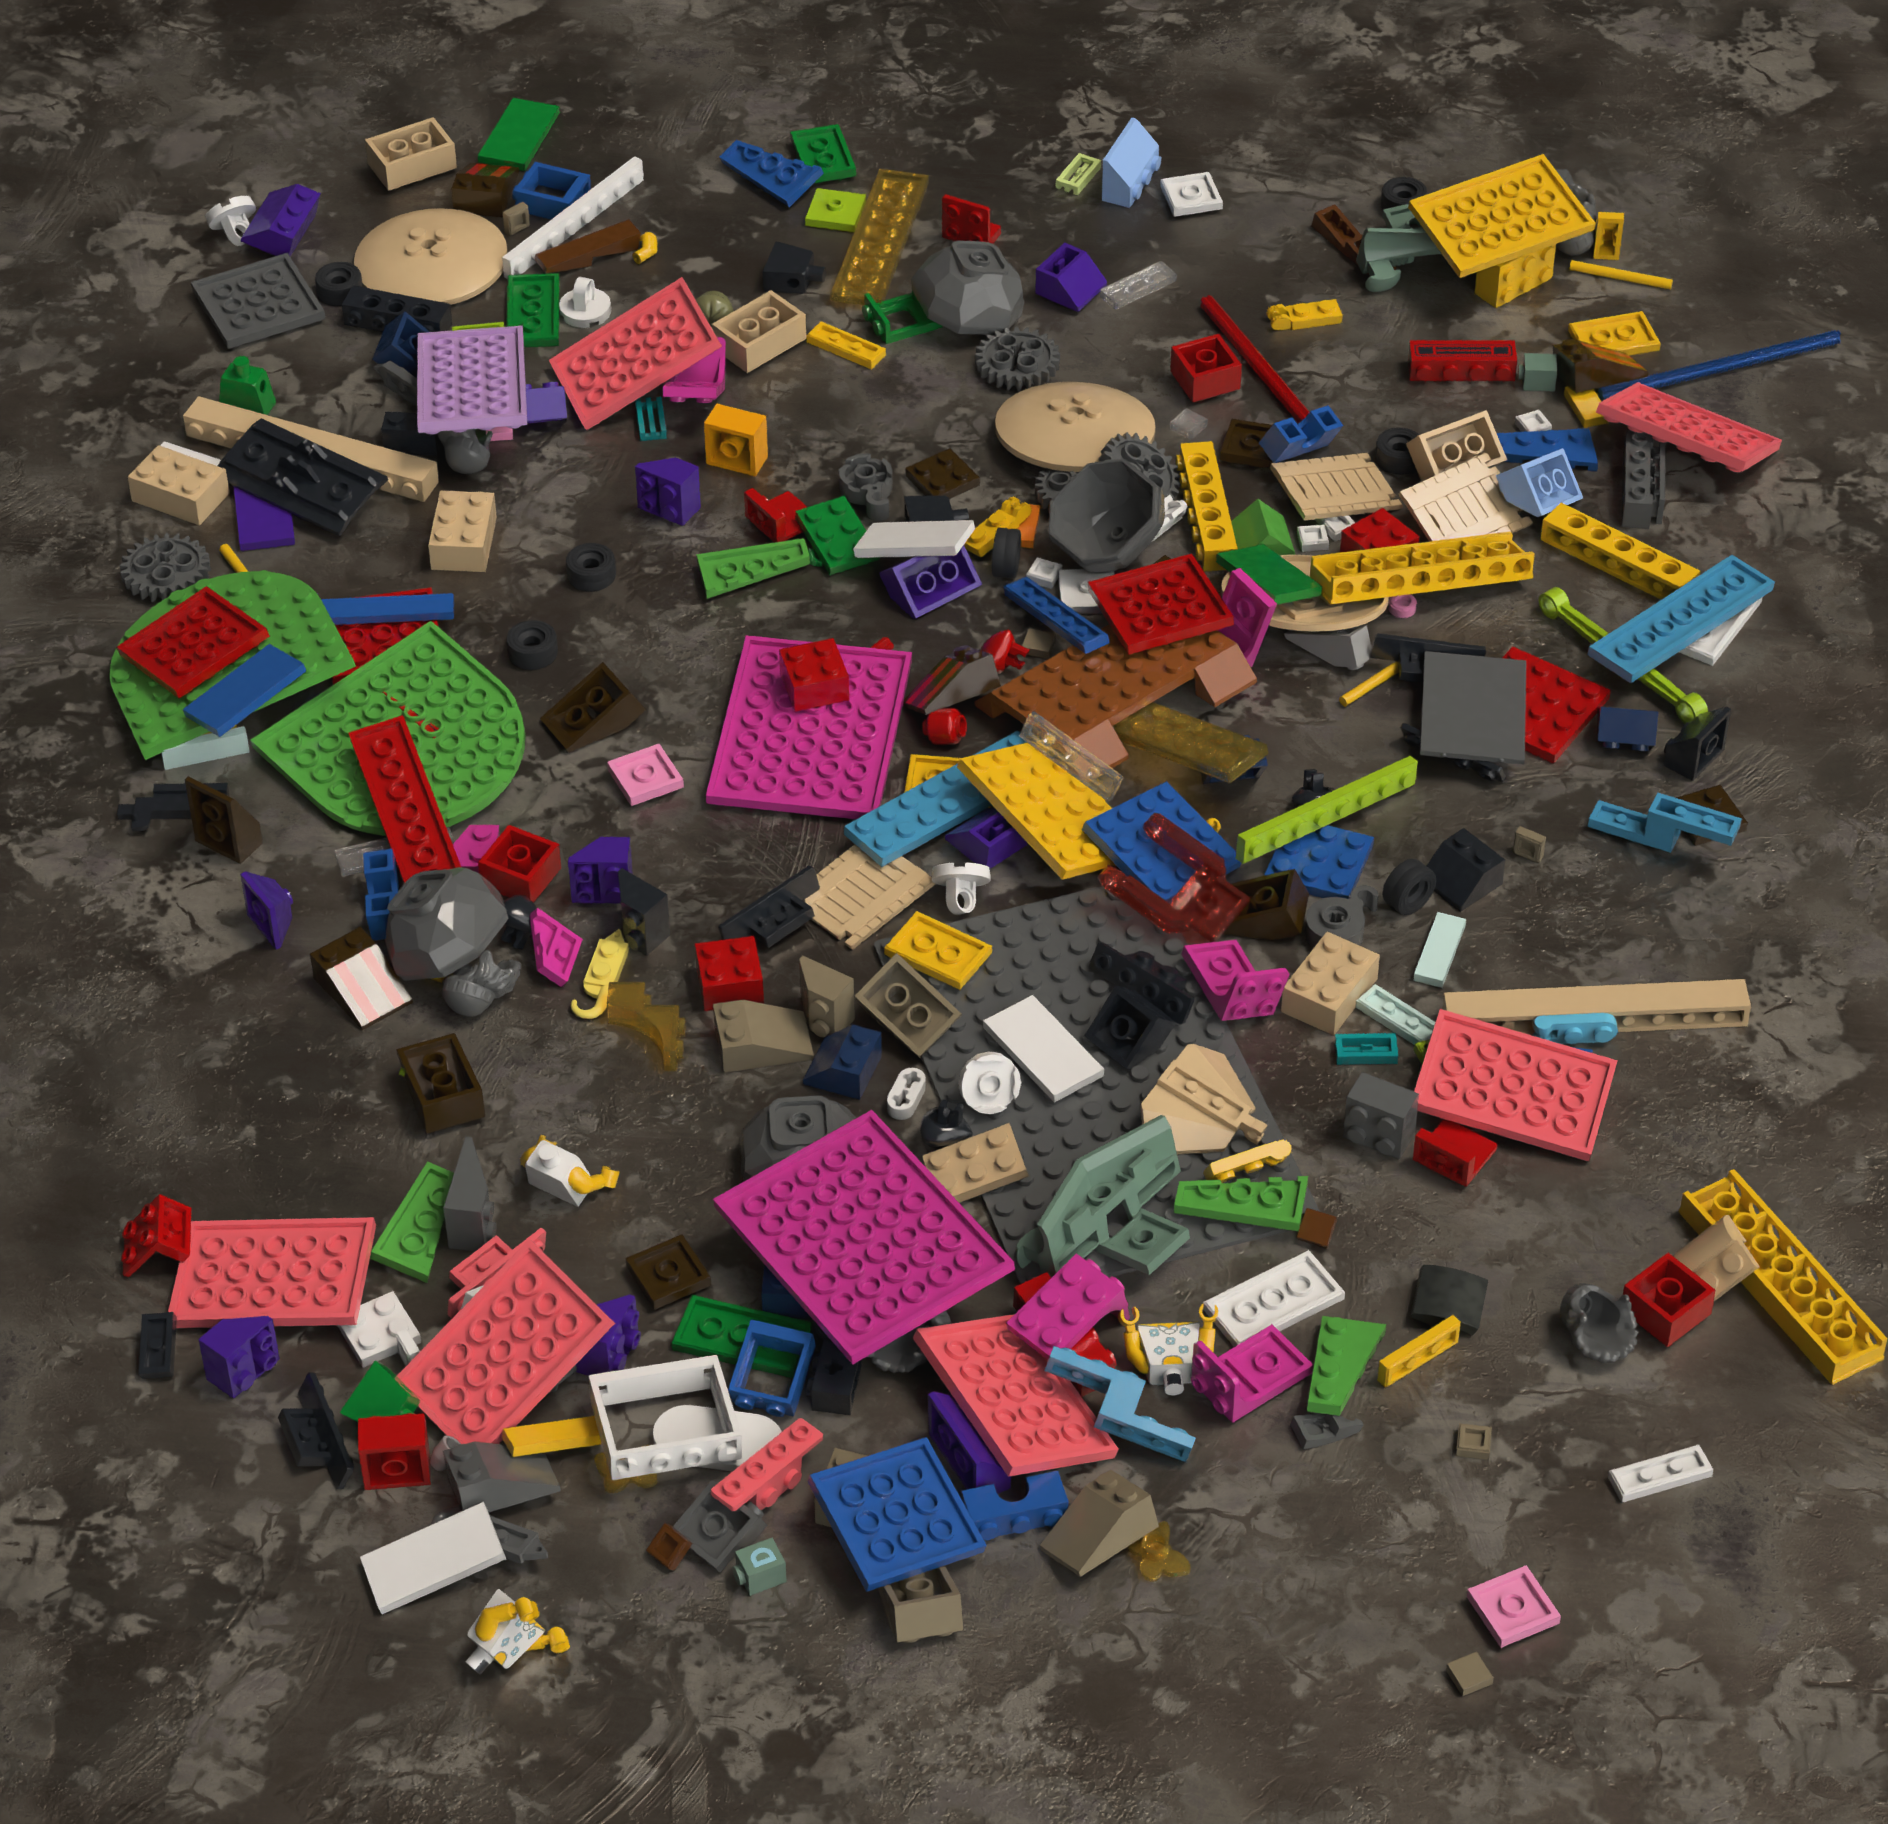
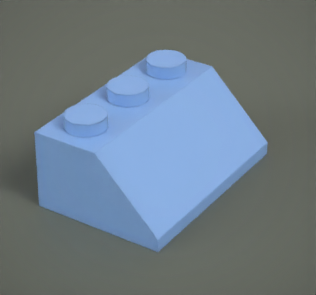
M1135 118L1130 119L1103 159L1102 201L1130 208L1134 201L1140 198L1142 189L1150 183L1154 171H1158L1161 165L1159 145Z
M1563 448L1496 475L1499 489L1503 493L1505 500L1536 517L1552 512L1560 503L1569 505L1583 499Z

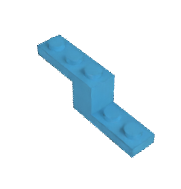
M1657 793L1648 810V815L1598 800L1589 817L1588 827L1671 853L1681 830L1731 846L1740 829L1742 818Z
M1053 1346L1044 1371L1105 1394L1094 1428L1178 1460L1187 1461L1196 1437L1189 1435L1183 1429L1170 1428L1159 1424L1149 1416L1134 1414L1146 1382L1145 1380L1140 1379L1132 1372L1119 1371L1108 1367L1103 1361L1097 1359L1090 1360L1077 1355L1075 1351L1069 1348Z

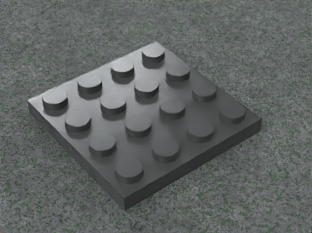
M288 253L191 282L193 293L228 349L326 319L324 309Z

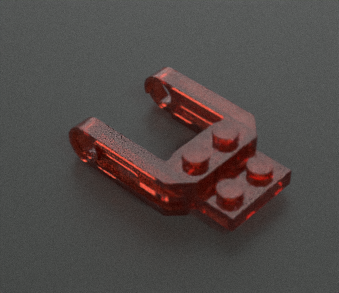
M1153 813L1143 824L1145 833L1154 842L1196 871L1172 898V903L1170 904L1131 875L1126 876L1109 864L1098 875V879L1106 890L1167 934L1186 933L1193 929L1208 941L1216 942L1249 904L1250 897L1226 881V868L1223 858L1163 815Z

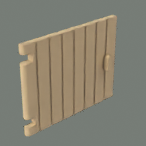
M1368 453L1271 463L1270 466L1273 474L1304 521L1316 518L1323 519L1352 514L1374 513L1381 508H1384L1386 511L1399 510L1403 507L1399 499L1391 500L1395 498L1396 494L1375 463L1370 462L1371 457Z
M1487 453L1400 491L1399 496L1429 542L1503 532L1515 533L1533 524L1529 516L1520 517L1518 513L1523 511V509L1505 500L1503 493L1499 489V482L1496 477L1500 472L1496 466L1492 468L1487 467L1486 464L1491 461Z
M853 845L849 850L840 855L839 858L816 874L820 889L803 901L813 908L815 917L811 919L838 940H841L846 935L850 937L845 941V945L853 950L903 911L904 908L913 903L914 900L932 888L935 883L932 882V877L928 873L912 864L903 856L881 867L857 845Z

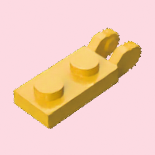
M1336 299L1299 303L1286 307L1283 304H1277L1276 306L1268 307L1266 312L1269 320L1271 319V327L1273 330L1278 331L1280 329L1297 330L1340 324L1343 318Z
M1014 496L1005 500L1002 503L1001 509H998L975 528L964 544L966 550L979 557H983L993 549L997 528L1017 529L1020 527L1019 525L1030 516L1032 510L1030 504L1026 502L1020 504L1019 499Z
M1287 1140L1264 1144L1212 1162L1204 1170L1203 1174L1206 1180H1221L1224 1183L1235 1178V1173L1245 1170L1249 1174L1264 1167L1263 1163L1275 1166L1278 1163L1284 1162L1291 1153L1292 1145Z

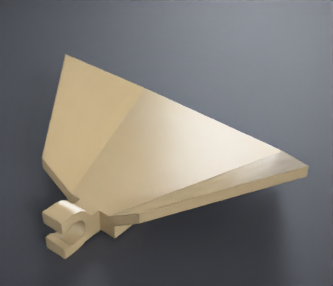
M1188 1044L1177 1059L1171 1062L1158 1079L1157 1084L1140 1105L1142 1125L1160 1115L1166 1117L1172 1129L1177 1155L1224 1152L1238 1129L1243 1131L1248 1140L1258 1145L1264 1136L1263 1132L1268 1126L1251 1116L1256 1108L1226 1056L1196 1044Z

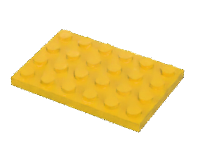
M1544 154L1410 200L1408 206L1459 278L1594 231L1596 225L1595 221Z
M1035 740L960 758L957 768L1062 880L1116 866L1082 830L1086 821L1112 808L1084 778L1079 777L1070 768V763L1047 740Z

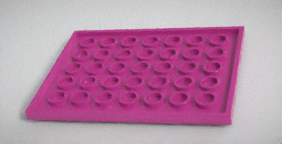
M746 635L706 792V804L858 819L880 807L912 664V652L837 645L849 675L850 700L795 712L780 675L779 649L811 642Z
M873 1110L868 1111L713 1199L715 1209L852 1364L862 1360L1015 1270L1014 1261Z

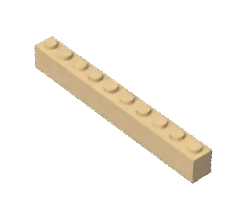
M198 396L183 415L186 436L232 448L251 425L262 418L387 476L389 480L379 490L425 502L439 483L437 462L207 398Z
M1745 979L1447 992L1444 993L1442 1009L1533 1036L1535 1032L1534 1021L1538 1016L1609 1013L1616 1018L1618 1032L1748 1026L1751 1003Z

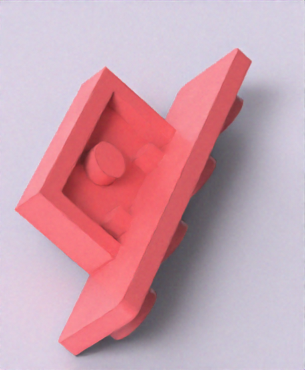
M543 1228L538 1229L513 1250L496 1235L450 1270L449 1278L461 1290L448 1300L447 1315L452 1319L461 1310L465 1293L485 1285L529 1239L544 1251L546 1231Z
M799 1418L711 1489V1496L731 1511H736L745 1503L747 1505L749 1501L761 1511L765 1507H771L781 1494L788 1489H793L799 1483L802 1477V1457L823 1441V1433L804 1419Z

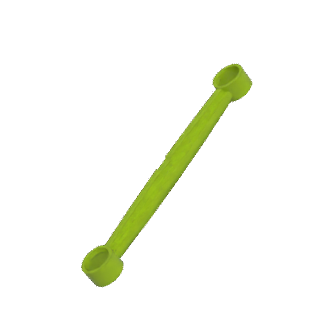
M1553 587L1539 596V606L1545 616L1550 619L1560 617L1590 643L1594 644L1609 634L1570 606L1566 593L1559 587ZM1652 669L1638 678L1643 684L1673 704L1678 717L1685 724L1687 722L1691 723L1699 714L1708 712L1706 702L1699 694L1692 692L1686 695L1656 669Z

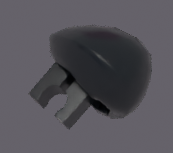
M1316 769L1304 770L1303 787H1300L1294 793L1292 803L1297 808L1335 789L1333 787H1323V773H1317Z
M513 895L504 901L509 919L504 924L507 927L501 939L510 943L512 937L516 936L513 946L522 950L530 934H532L530 914L537 907L525 895Z
M942 1100L939 1107L929 1110L921 1121L920 1134L922 1141L933 1148H944L970 1138L973 1132L963 1118V1104L958 1103L955 1109L952 1110L947 1107L948 1101Z

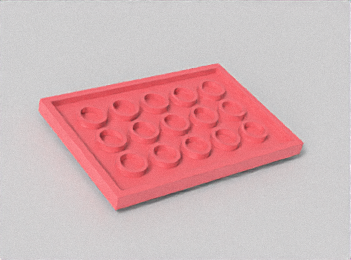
M681 277L549 359V362L561 385L564 386V390L581 423L588 430L713 353L722 345L687 283Z
M1639 382L1599 402L1596 413L1603 415L1604 419L1609 422H1620L1628 425V429L1631 431L1648 433L1658 442H1670L1677 445L1676 448L1683 452H1695L1700 454L1703 460L1708 462L1717 461L1726 465L1725 468L1733 472H1743L1778 451L1782 442L1779 438Z
M1440 1009L1414 1092L1419 1093L1417 1111L1590 1161L1618 1060Z
M374 1217L191 1221L190 1256L183 1263H179L168 1312H174L177 1316L176 1328H212L222 1319L258 1316L271 1317L274 1326L357 1325L376 1229Z
M529 1239L411 1360L397 1377L420 1399L418 1405L420 1409L446 1436L454 1437L461 1444L474 1441L499 1444L503 1440V1428L516 1427L609 1331L615 1322Z
M1013 1315L916 1329L913 1336L914 1341L1008 1477L1115 1458L1119 1448L1107 1432L1094 1428L1097 1418L1071 1381L1044 1371L1048 1360L1008 1330L1006 1322Z

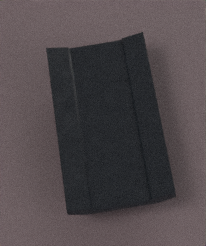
M262 418L251 425L217 465L226 469L229 485L338 536L342 535L350 520L371 495L389 480L387 476Z

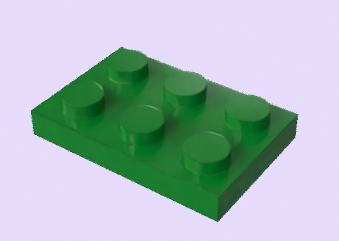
M839 124L790 132V140L798 160L811 167L813 165L819 166L824 172L814 183L856 176V167Z
M845 496L795 511L796 521L820 560L823 561L822 563L829 575L879 560L880 557H855L853 548L865 534L866 529Z

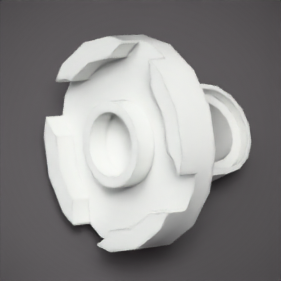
M249 196L233 197L229 199L231 204L224 207L219 203L205 215L209 228L213 230L224 229L228 239L236 246H242L245 243L241 242V237L236 233L235 228L244 234L250 225L248 218L256 211V206Z
M578 277L574 289L567 292L560 300V315L564 317L566 324L573 327L590 328L589 323L597 321L600 325L610 317V298L605 292L595 288L593 279Z
M945 863L932 868V882L946 886V904L949 911L955 915L971 912L976 903V886H983L991 881L989 867L982 864L965 863V867H954V863ZM958 894H961L964 898L963 908L958 904Z
M988 1051L977 1054L967 1061L960 1072L958 1084L960 1094L969 1106L979 1113L994 1114L1005 1110L1013 1098H1017L1021 1079L1018 1069L1009 1058L1001 1053Z

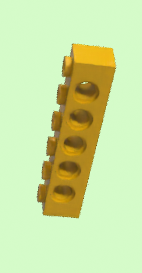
M1213 442L1181 443L1180 455L1175 456V463L1178 466L1176 470L1181 471L1179 474L1180 488H1185L1183 499L1187 506H1189L1187 509L1189 525L1193 524L1191 528L1193 543L1197 542L1195 547L1196 559L1202 562L1204 572L1226 570L1216 563L1217 553L1237 550V544Z
M1560 503L1543 519L1542 541L1661 600L1698 577L1701 573L1700 570L1563 503Z

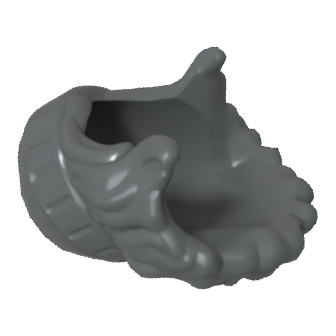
M1570 183L1567 185L1596 222L1597 214L1594 195L1589 194L1579 184ZM1595 230L1557 243L1556 247L1560 252L1567 255L1583 254L1592 247L1595 240Z
M467 429L464 432H453L450 430L438 433V439L444 446L446 463L453 471L460 474H474L482 471L487 466L491 456L489 443L493 435L492 431H488L480 439H477L475 429Z
M485 950L480 955L479 965L475 964L473 967L466 964L445 979L441 990L442 996L447 1006L455 1013L465 1017L480 1015L492 1004L495 998H500L513 990L515 982L520 976L521 963L510 959L508 961L502 960L495 964L491 952Z
M1587 1283L1576 1284L1567 1290L1561 1301L1560 1314L1565 1327L1570 1332L1572 1344L1582 1352L1583 1356L1591 1360H1598L1601 1363H1614L1617 1360L1626 1358L1630 1352L1634 1351V1346L1637 1344L1635 1337L1639 1332L1636 1330L1637 1322L1634 1312L1631 1311L1632 1304L1627 1294L1616 1298L1602 1288Z
M945 1310L867 1357H872V1363L876 1364V1367L881 1368L883 1371L890 1370L892 1373H908L913 1371L917 1366L928 1362L913 1339L916 1329L952 1324L951 1319Z

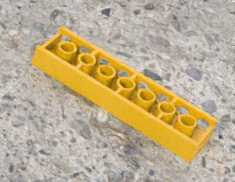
M1503 532L1311 556L1310 578L1322 585V596L1330 604L1533 579L1534 553L1532 551L1525 552L1512 540L1513 533Z
M1735 1169L1730 1170L1727 1177L1696 1192L1690 1193L1686 1191L1683 1193L1679 1213L1698 1235L1723 1216L1729 1215L1746 1239L1745 1246L1760 1266L1743 1279L1741 1283L1831 1385L1884 1360L1888 1338ZM1734 1183H1736L1741 1191V1197L1737 1193L1734 1187ZM1753 1204L1758 1208L1759 1214L1755 1213ZM1772 1225L1777 1229L1779 1239L1774 1234ZM1791 1246L1796 1250L1798 1256L1795 1257L1793 1255ZM1810 1267L1815 1271L1818 1282L1814 1279ZM1830 1289L1835 1293L1836 1300H1833ZM1849 1311L1856 1317L1857 1325L1851 1319ZM1869 1333L1874 1336L1877 1344L1874 1345L1872 1343Z

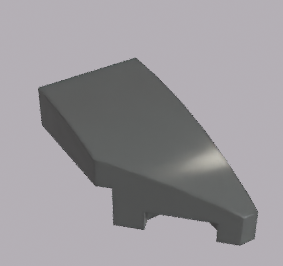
M1322 1413L1294 1416L1290 1424L1303 1449L1323 1446L1360 1432L1364 1425L1357 1418L1354 1421H1350L1342 1416Z

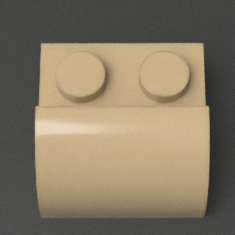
M1729 1215L1723 1216L1674 1255L1676 1259L1716 1290L1714 1301L1760 1267L1745 1246L1746 1239Z

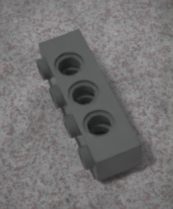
M1626 431L1623 451L1622 527L1649 529L1651 517H1656V524H1662L1665 504V443L1659 442V447L1653 446L1652 435L1644 432Z

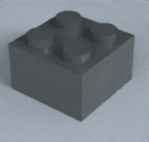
M1362 1072L1346 1098L1343 1138L1377 1150L1382 1154L1400 1159L1415 1135L1419 1093Z

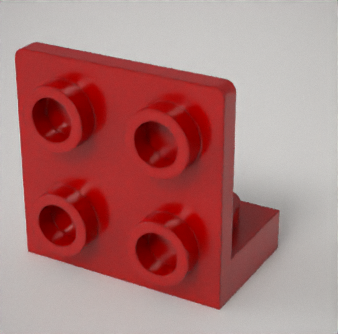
M947 194L942 197L943 238L953 241H979L994 244L1001 235V226L990 223L989 207Z
M754 488L744 492L745 517L774 543L786 541L803 532L795 519V511L807 506L790 491H786L769 501Z
M1443 1119L1432 1133L1421 1128L1415 1135L1413 1160L1467 1187L1496 1152L1497 1143L1456 1122Z
M159 1194L150 1204L147 1203L142 1208L141 1213L133 1221H128L122 1232V1237L124 1238V1251L121 1256L123 1275L129 1278L155 1252L183 1263L190 1256L192 1208Z

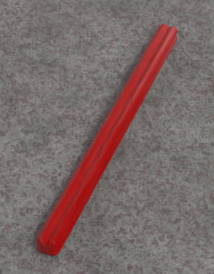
M1211 295L1202 297L1200 304L1202 309L1295 420L1300 423L1309 414L1308 409Z

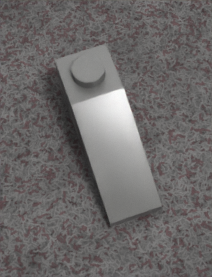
M1367 625L1334 631L1304 632L1289 630L1284 633L1287 640L1337 667H1347L1348 670H1356L1363 667L1364 663L1371 659L1372 646Z

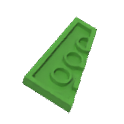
M804 538L696 554L697 565L707 599L810 564V556Z
M427 1161L373 1247L370 1259L428 1283L445 1219L444 1205L454 1172Z
M1297 1176V1180L1282 1181V1177H1268V1182H1250V1178L1237 1179L1234 1183H1222L1221 1180L1179 1181L1174 1213L1299 1231L1308 1176Z
M1322 1316L1308 1399V1412L1340 1416L1354 1391L1358 1378L1361 1379L1368 1360L1372 1359L1376 1352L1377 1344L1385 1336L1386 1324Z

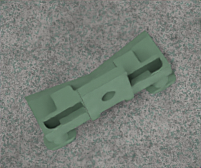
M1409 204L1383 210L1382 217L1387 228H1366L1363 232L1356 261L1362 274L1369 273L1370 275L1365 283V288L1371 292L1389 290L1399 282L1401 271L1393 269L1396 265L1400 266L1401 264L1411 263L1416 256L1441 254L1409 210ZM1417 224L1420 227L1413 229L1410 225Z
M1160 1115L1075 1161L1039 1220L1038 1227L1029 1231L1019 1240L1015 1253L1016 1261L1021 1268H1024L1033 1261L1040 1265L1042 1274L1048 1272L1052 1278L1076 1253L1084 1259L1095 1249L1103 1255L1150 1275L1190 1239L1188 1228L1141 1208L1181 1172L1172 1129L1166 1117ZM1121 1203L1125 1208L1129 1222L1110 1238L1106 1215ZM1143 1240H1150V1241L1145 1242V1243H1139V1242H1141V1241H1143Z

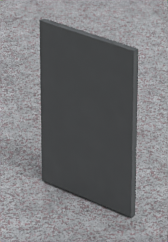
M1425 651L1420 755L1524 765L1526 660Z

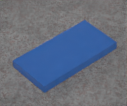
M268 644L186 706L183 712L190 720L221 737L305 673L306 668L304 663Z

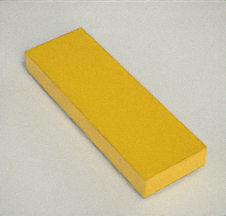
M822 321L806 335L807 343L871 370L886 356V348Z
M1452 1315L1379 1361L1377 1381L1384 1388L1388 1387L1457 1344L1461 1321Z
M595 1416L503 1428L502 1439L513 1457L602 1444Z

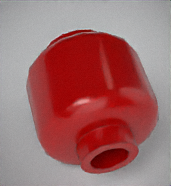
M956 708L938 709L928 714L927 719L923 721V733L925 736H928L930 742L934 745L958 744L967 732L966 718Z

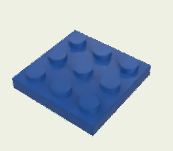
M1327 825L1275 849L1264 876L1295 869L1309 895L1321 898L1339 897L1350 899L1351 893L1356 888L1374 845V837Z

